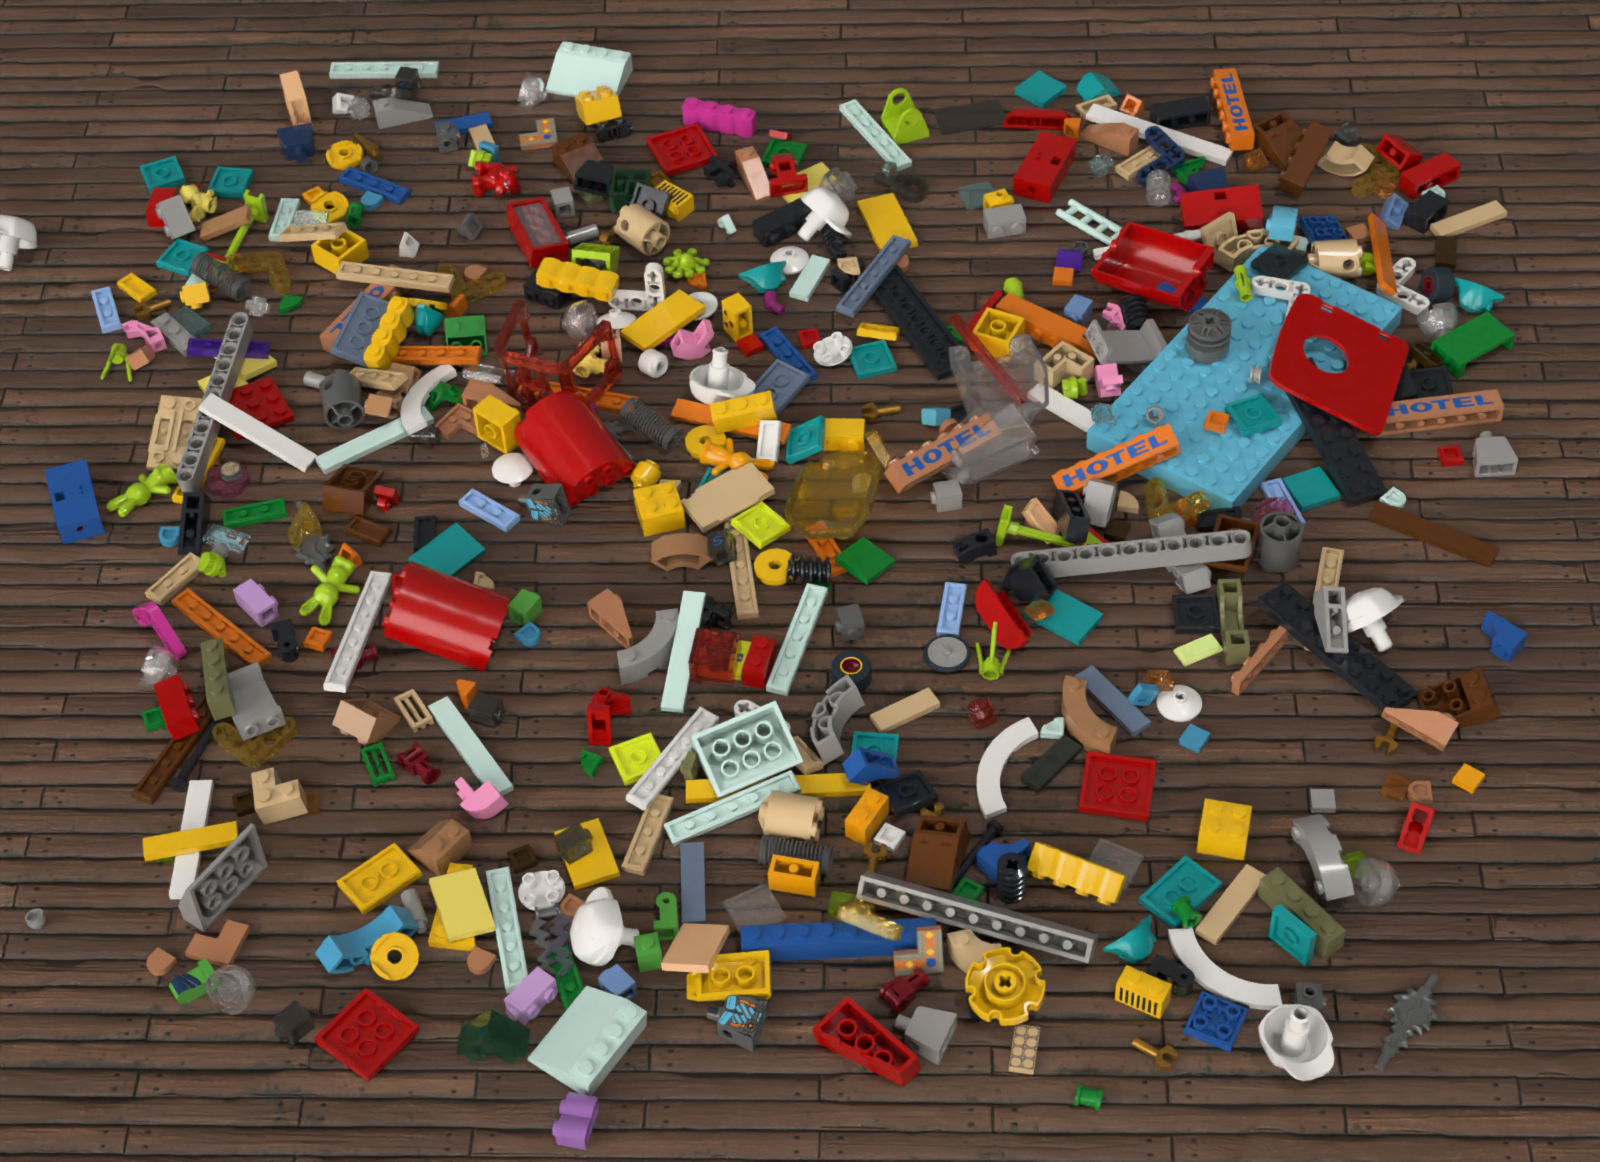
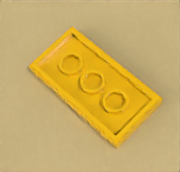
M894 193L857 201L858 210L879 252L893 235L910 240L911 246L909 248L918 246V240Z
M679 289L620 330L621 337L642 351L653 349L704 313L706 307Z

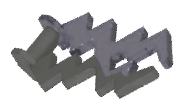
M558 902L555 903V907L538 910V907H534L536 918L529 935L538 937L534 943L545 949L537 958L538 962L543 963L539 968L555 976L556 972L551 967L558 962L564 965L558 972L559 977H562L574 966V962L567 959L572 955V952L561 947L570 939V933L563 929L572 923V919L560 912ZM556 916L554 919L551 920V923L556 925L549 930V933L557 936L558 938L555 939L552 943L547 942L546 940L550 938L551 935L541 930L545 925H547V921L541 919ZM553 954L558 955L555 961L549 958Z

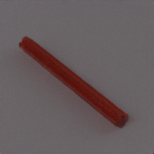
M959 314L952 315L949 318V323L1019 406L1025 404L1027 396Z

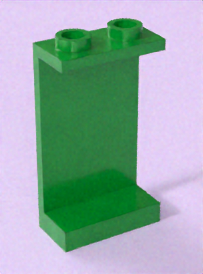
M1486 311L1433 340L1431 350L1444 360L1443 366L1447 365L1448 372L1456 379L1464 376L1466 364L1500 345L1511 350L1515 333Z

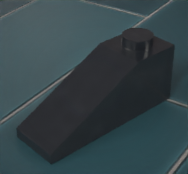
M183 492L178 555H188L190 552L195 555H200L211 506V498L204 492Z

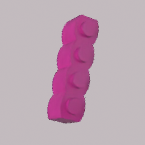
M686 98L682 105L683 124L686 126L698 122L704 130L719 131L730 135L736 134L743 138H753L757 130L756 111L752 109L737 108L729 104L720 105L713 101L703 102L696 98Z

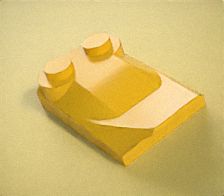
M769 950L718 954L709 973L689 972L687 974V1000L720 1001L727 1000V997L730 995L769 1000L772 996V969Z

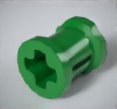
M351 202L347 207L348 214L345 217V222L350 227H359L362 224L361 215L364 213L365 208L358 202Z
M1187 896L1177 899L1171 905V911L1179 916L1182 921L1181 924L1185 929L1196 926L1202 919V915L1200 912L1195 911L1190 904V898Z
M1079 1083L1074 1105L1082 1104L1094 1107L1096 1111H1099L1104 1089L1096 1090L1083 1087V1084Z

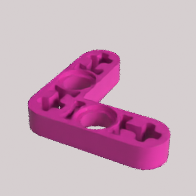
M151 601L140 604L132 609L133 616L141 626L150 624L153 626L175 660L178 661L187 655L185 647L156 603Z

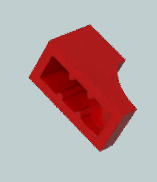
M1415 801L1411 802L1397 847L1421 855L1437 809Z

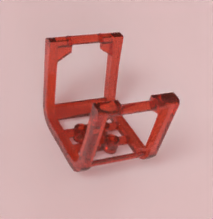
M517 300L514 302L494 343L495 353L500 359L508 386L507 394L521 403V408L530 409L535 403L554 393L549 384L550 377L546 373L558 375L562 391L568 390L569 393H575L577 387L572 369L600 342L604 343L607 341L610 358L605 363L603 378L585 396V399L589 404L596 403L623 376L610 321L602 320L587 339L566 360L562 362L542 360L537 358L540 353L536 337L531 336L528 320L530 314L526 301ZM518 322L520 323L526 344V350L523 355L504 349ZM507 363L518 365L512 379ZM529 369L536 371L537 376L535 378H531L532 372ZM521 385V386H522V389H521V391L519 392L520 395H518V394H517V390H518L519 386ZM539 391V395L537 396L536 400L534 393Z

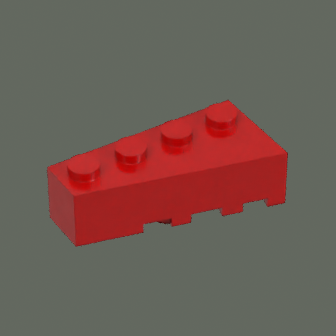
M849 996L845 997L812 1029L816 1043L902 1087L921 1071L918 1056Z

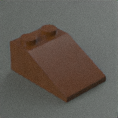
M585 132L551 146L554 164L573 186L576 171L587 160H603L594 142Z
M343 464L323 485V509L330 510L333 513H350L352 516L364 515L372 504L375 497L373 493L375 486L380 485L384 470Z
M1219 514L1213 532L1240 529L1248 531L1251 535L1252 554L1244 559L1207 562L1203 564L1247 574L1256 553L1260 522Z

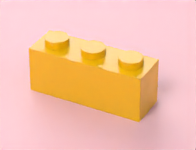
M771 391L710 404L712 421L717 434L760 425V420L778 421Z

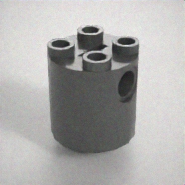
M337 369L334 373L326 376L319 383L325 422L330 427L341 430L351 429L359 425L364 419L365 410L358 378L343 369Z
M1275 511L1268 513L1260 522L1256 560L1266 573H1283L1293 571L1297 567L1304 530L1301 520L1294 514L1285 511Z

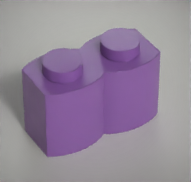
M569 1092L566 1099L561 1100L559 1108L561 1116L559 1121L556 1120L552 1129V1135L555 1136L557 1145L587 1149L600 1108L598 1097Z

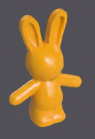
M731 438L725 440V447L715 445L709 439H706L700 452L701 464L716 466L711 471L713 476H718L728 467L730 470H737L750 462L757 469L771 470L775 467V462L772 460L751 458L745 452L734 453V445ZM760 471L768 481V475Z

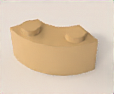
M1334 141L1324 149L1317 165L1335 175L1356 176L1365 172L1375 157L1361 144L1356 147H1347Z
M971 928L947 933L948 954L952 961L965 973L968 972L973 962H983V953L1002 947L1001 943L990 944L981 941L974 935Z

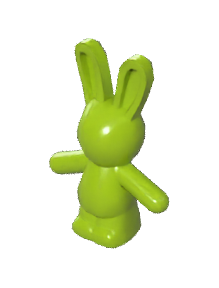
M162 463L157 468H154L148 477L145 474H140L138 483L132 484L128 487L125 494L107 503V510L111 512L118 509L119 516L124 517L134 506L146 504L150 500L151 494H169L171 488L168 485L178 483L175 472L170 466Z
M336 556L327 574L318 565H312L311 571L322 584L316 587L313 597L300 607L299 613L302 616H308L320 606L322 608L318 618L319 624L327 626L331 620L332 607L339 599V592L358 594L360 592L358 586L345 584L354 571L355 564L344 557Z

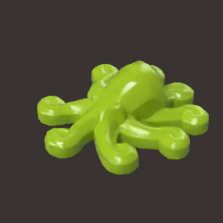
M694 248L689 249L687 253H682L681 249H676L673 251L672 257L663 259V264L670 265L665 267V273H673L674 278H681L683 275L690 278L694 276V271L697 274L705 273L706 268L704 266H708L710 260L695 257L697 250Z

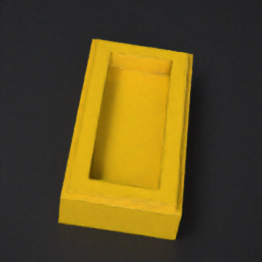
M132 272L116 282L119 289L139 303H146L157 295L155 288Z
M862 322L857 328V336L896 341L900 335L899 327Z

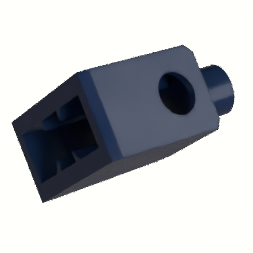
M311 122L276 129L280 146L289 161L296 160L299 163H303L307 160V157L314 156L315 137Z
M1224 167L1190 174L1186 184L1189 192L1229 188Z

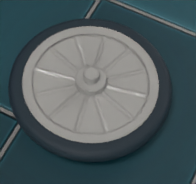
M954 635L937 636L931 639L924 649L926 663L932 669L943 673L961 670L968 664L971 657L969 645L963 639Z

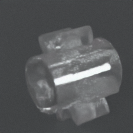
M357 96L348 102L349 107L347 111L353 119L358 118L361 121L370 115L368 112L370 105L366 99H359Z
M252 295L251 300H246L245 309L250 310L249 315L264 318V313H270L271 304L266 303L267 298Z

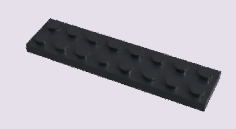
M896 264L872 294L874 299L893 324L899 327L900 333L937 381L972 368L973 360Z
M1309 357L1308 360L1316 366L1313 358ZM1286 392L1348 505L1380 498L1388 492L1348 422Z
M1287 582L1257 598L1255 603L1257 607L1286 629L1289 634L1380 711L1383 712L1385 707L1403 708L1417 698L1419 692L1349 634V653L1325 652L1314 614V605Z

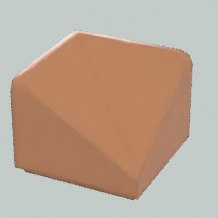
M146 344L129 354L126 360L133 370H137L151 362L156 355L150 346Z

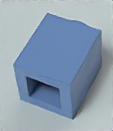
M1075 294L1064 308V318L1084 327L1092 316L1093 300Z
M618 964L606 969L598 977L601 991L626 998L629 1001L638 995L636 982Z

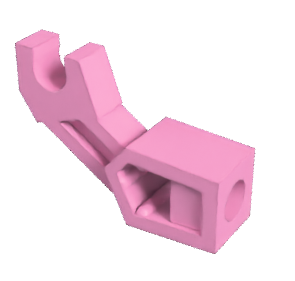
M1110 302L1107 303L1106 310L1102 311V318L1109 322L1105 331L1126 330L1121 313L1122 309Z
M130 320L122 324L128 339L143 337L145 343L150 346L154 353L167 348L159 327H152L136 320Z

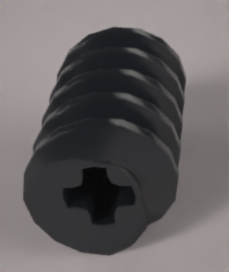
M1127 295L1122 298L1121 307L1127 330H1140L1146 319H1151L1145 298L1138 295Z
M791 554L788 560L786 581L791 575L793 582H796L798 576H800L802 583L809 577L811 584L814 583L815 578H818L819 584L822 585L824 579H826L828 585H830L832 564H830L828 557L822 563L819 556L813 562L811 556H808L807 560L804 561L803 555H800L796 561L794 554Z
M1008 852L1000 856L997 861V896L1006 903L1019 902L1027 893L1028 864L1026 859L1020 854Z

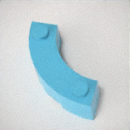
M1274 205L1273 212L1270 214L1269 219L1267 218L1266 230L1269 231L1268 239L1293 241L1297 225L1298 208Z

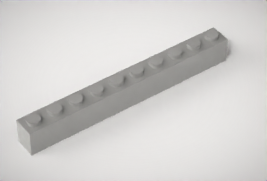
M870 871L861 875L856 899L924 918H935L936 921L956 927L971 928L974 932L1089 963L1093 959L1099 936L1098 934Z

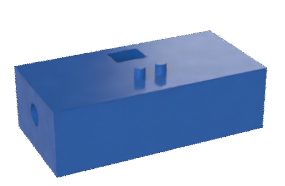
M86 459L45 469L55 520L63 545L105 534L92 475Z

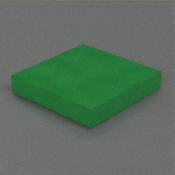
M772 138L761 159L762 165L765 168H769V162H772L771 156L790 153L792 158H796L797 173L808 151V144Z
M862 537L835 557L837 564L866 585L892 568L896 562L894 558L865 537Z

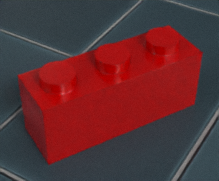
M1445 152L1401 172L1399 188L1412 200H1415L1421 196L1423 191L1435 185L1441 188L1458 180L1461 164Z
M176 674L153 684L166 726L173 739L177 741L199 731L198 721L201 718L197 709L193 708L196 706V703L190 693L192 690L187 680L182 681L180 675Z

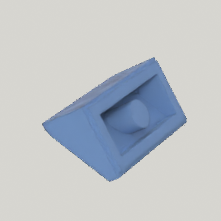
M1393 193L1385 201L1379 218L1386 224L1387 228L1398 230L1409 203Z

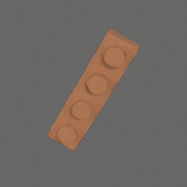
M1282 626L1273 629L1266 642L1260 643L1255 654L1245 660L1242 669L1234 672L1231 677L1232 693L1239 696L1288 641L1289 636L1286 629Z

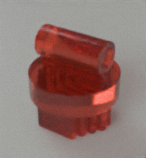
M988 697L977 699L968 704L969 716L971 721H975V726L978 730L997 721L993 714L995 709L993 704H990Z

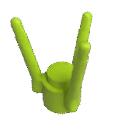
M114 343L112 345L108 361L100 377L101 380H104L112 362L121 364L125 361L128 380L132 382L131 366L126 360L129 354H127V347L124 344Z
M996 621L993 622L990 656L985 661H983L980 644L978 642L975 644L979 674H982V677L987 680H996L999 676H1003L1005 665L1011 653V649H1007L1001 664L998 658L995 657Z

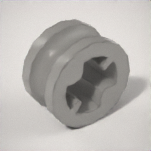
M1251 365L1249 383L1255 381L1257 384H1260L1262 366L1256 368L1254 365Z

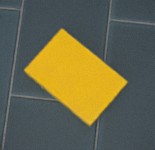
M599 818L554 832L575 891L620 877L619 869Z
M394 842L336 882L345 895L365 915L422 877V872Z

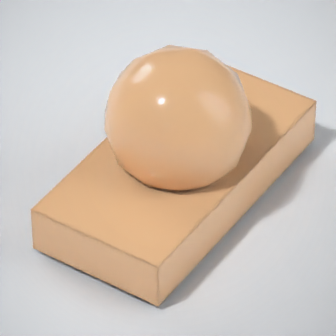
M1037 498L1031 499L1021 512L1026 518L1025 526L1058 535L1060 529L1057 522Z

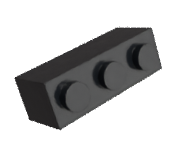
M1205 96L1150 105L1149 119L1151 123L1172 130L1208 125L1211 119V108Z
M798 198L753 220V236L766 248L798 233L797 231L807 221L805 218L812 209L801 198Z
M1057 489L1052 513L1064 540L1072 544L1086 543L1091 518L1078 491Z

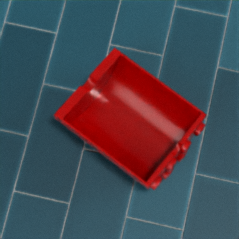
M1129 221L1124 228H1121L1117 238L1111 241L1109 249L1102 253L1099 262L1093 265L1091 275L1099 284L1142 296L1145 299L1179 310L1189 311L1202 296L1208 283L1204 280L1208 269L1212 270L1215 247ZM1165 281L1177 289L1171 294L1156 289V287Z
M563 390L546 396L526 411L527 417L522 423L518 422L515 428V442L546 484H562L570 507H575L582 500L596 495L599 487H610L623 477L630 476L635 468L634 463L585 397L578 391L569 393L568 390Z
M410 561L409 565L405 563L390 602L388 609L392 610L391 615L386 613L382 626L386 627L383 636L484 672L495 640L501 629L510 597Z

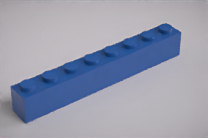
M935 918L741 926L742 952L769 950L771 961L893 956V951L917 949L916 927L936 926Z

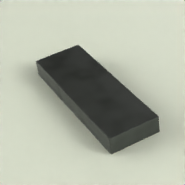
M1063 735L1021 776L1020 781L1037 793H1040L1082 751V746L1066 735Z

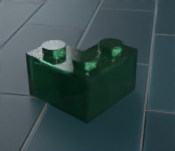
M613 169L609 190L611 212H620L623 206H629L637 182L653 187L651 170Z
M491 1009L461 1026L457 1052L475 1062L493 1054L504 1062L513 1063L527 1055L531 1029Z

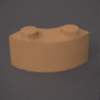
M699 533L663 535L651 543V563L667 572L679 567H691L699 570L712 560V540Z

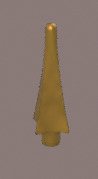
M354 133V137L361 144L367 156L379 160L382 156L379 153V145L368 141L358 133Z

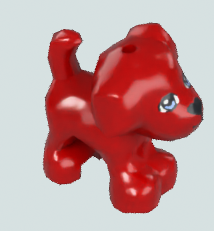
M475 162L477 175L472 176L474 197L483 196L485 190H495L499 197H505L509 194L515 195L521 191V185L516 175L519 169L516 165L504 166L500 162Z

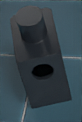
M587 160L575 173L574 190L609 198L614 166L608 164L605 160Z
M1038 554L1012 565L1002 581L1003 589L1005 591L1013 590L1020 601L1050 600L1058 588V585Z

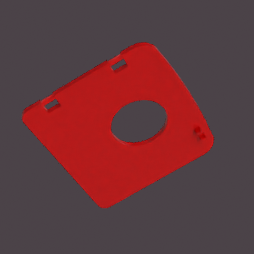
M1300 294L1293 302L1279 332L1268 375L1272 383L1278 388L1374 436H1378L1384 430L1409 351V345L1404 340L1392 334L1390 335L1380 330V328L1336 306H1332L1314 295ZM1321 306L1324 307V308H1326V309H1328V310H1330V311H1332V312L1330 313V312H1328V311L1322 309ZM1378 335L1388 339V341L1378 337ZM1311 338H1322L1334 343L1344 353L1347 359V369L1341 373H1328L1320 370L1306 357L1304 342Z

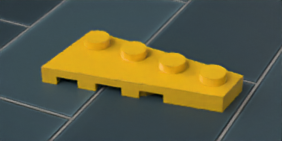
M449 863L447 874L471 869L473 865ZM438 909L436 910L428 939L429 947L472 951L476 946L475 936L449 942Z

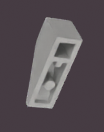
M393 97L373 101L379 129L433 118L430 105L427 103Z
M1323 586L1313 593L1314 614L1325 652L1347 654L1349 653L1345 587Z

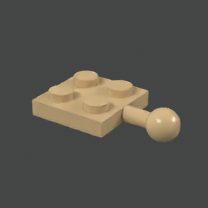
M1227 212L1200 228L1202 243L1215 247V257L1217 249L1225 241L1235 235L1236 237L1238 236L1235 215L1232 212Z

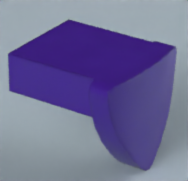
M1058 248L1056 267L1074 268V271L1081 272L1083 250Z

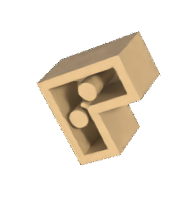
M1061 341L1037 362L1036 381L1044 383L1052 389L1062 379L1070 378V376H1076V379L1085 377L1088 382L1094 376L1095 359Z
M274 767L251 773L255 811L263 825L308 813L306 793L298 779L282 783Z

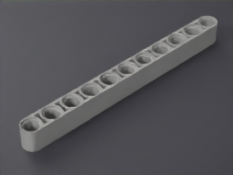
M237 312L230 319L202 402L210 393L228 403L230 401L253 334L250 319L245 312ZM199 410L176 473V479L182 493L197 492L199 490L221 427L220 422Z
M1240 529L1015 553L1011 557V565L1038 554L1051 576L1057 578L1244 559L1252 554L1250 533Z

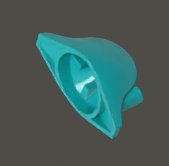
M786 261L765 264L742 272L738 277L751 284L758 292L765 294L769 290H777L780 284L786 282L782 269L787 263Z
M1454 277L1455 286L1459 292V303L1469 313L1477 314L1483 311L1490 313L1493 304L1503 301L1505 297L1483 285Z
M418 304L415 307L414 318L417 332L421 335L432 336L442 323L444 315L426 305Z
M1149 915L1125 936L1107 945L1102 950L1114 953L1131 963L1139 962L1148 957L1153 950L1154 942L1157 940L1150 930L1151 916Z

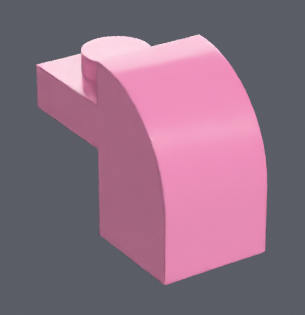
M703 319L694 333L679 329L670 342L673 355L685 360L706 356L711 351L709 341L712 340L714 335L710 320Z
M1117 363L1096 365L1094 368V379L1099 397L1121 395L1120 387L1124 382L1123 376L1118 375Z
M462 777L454 782L460 789L457 794L463 800L460 806L474 818H491L509 805L489 780L476 791Z

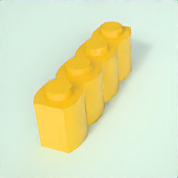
M546 257L536 273V284L543 288H556L561 292L575 293L582 297H594L599 301L611 302L619 287V275L607 270L600 271L590 266L581 267L573 262H562L555 258Z
M394 296L389 301L387 312L380 319L379 328L374 332L371 344L364 352V361L369 369L388 371L391 368L392 359L399 351V344L406 337L407 328L412 324L415 317L408 298Z
M1035 842L1028 862V870L1032 871L1031 876L1042 880L1046 876L1053 879V884L1066 888L1069 885L1076 888L1075 893L1085 897L1092 894L1098 897V902L1108 906L1111 903L1119 902L1127 879V875L1042 842Z

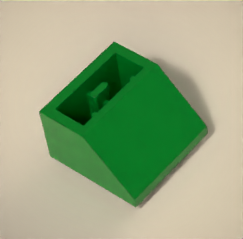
M486 315L444 318L446 346H482V356L488 355Z

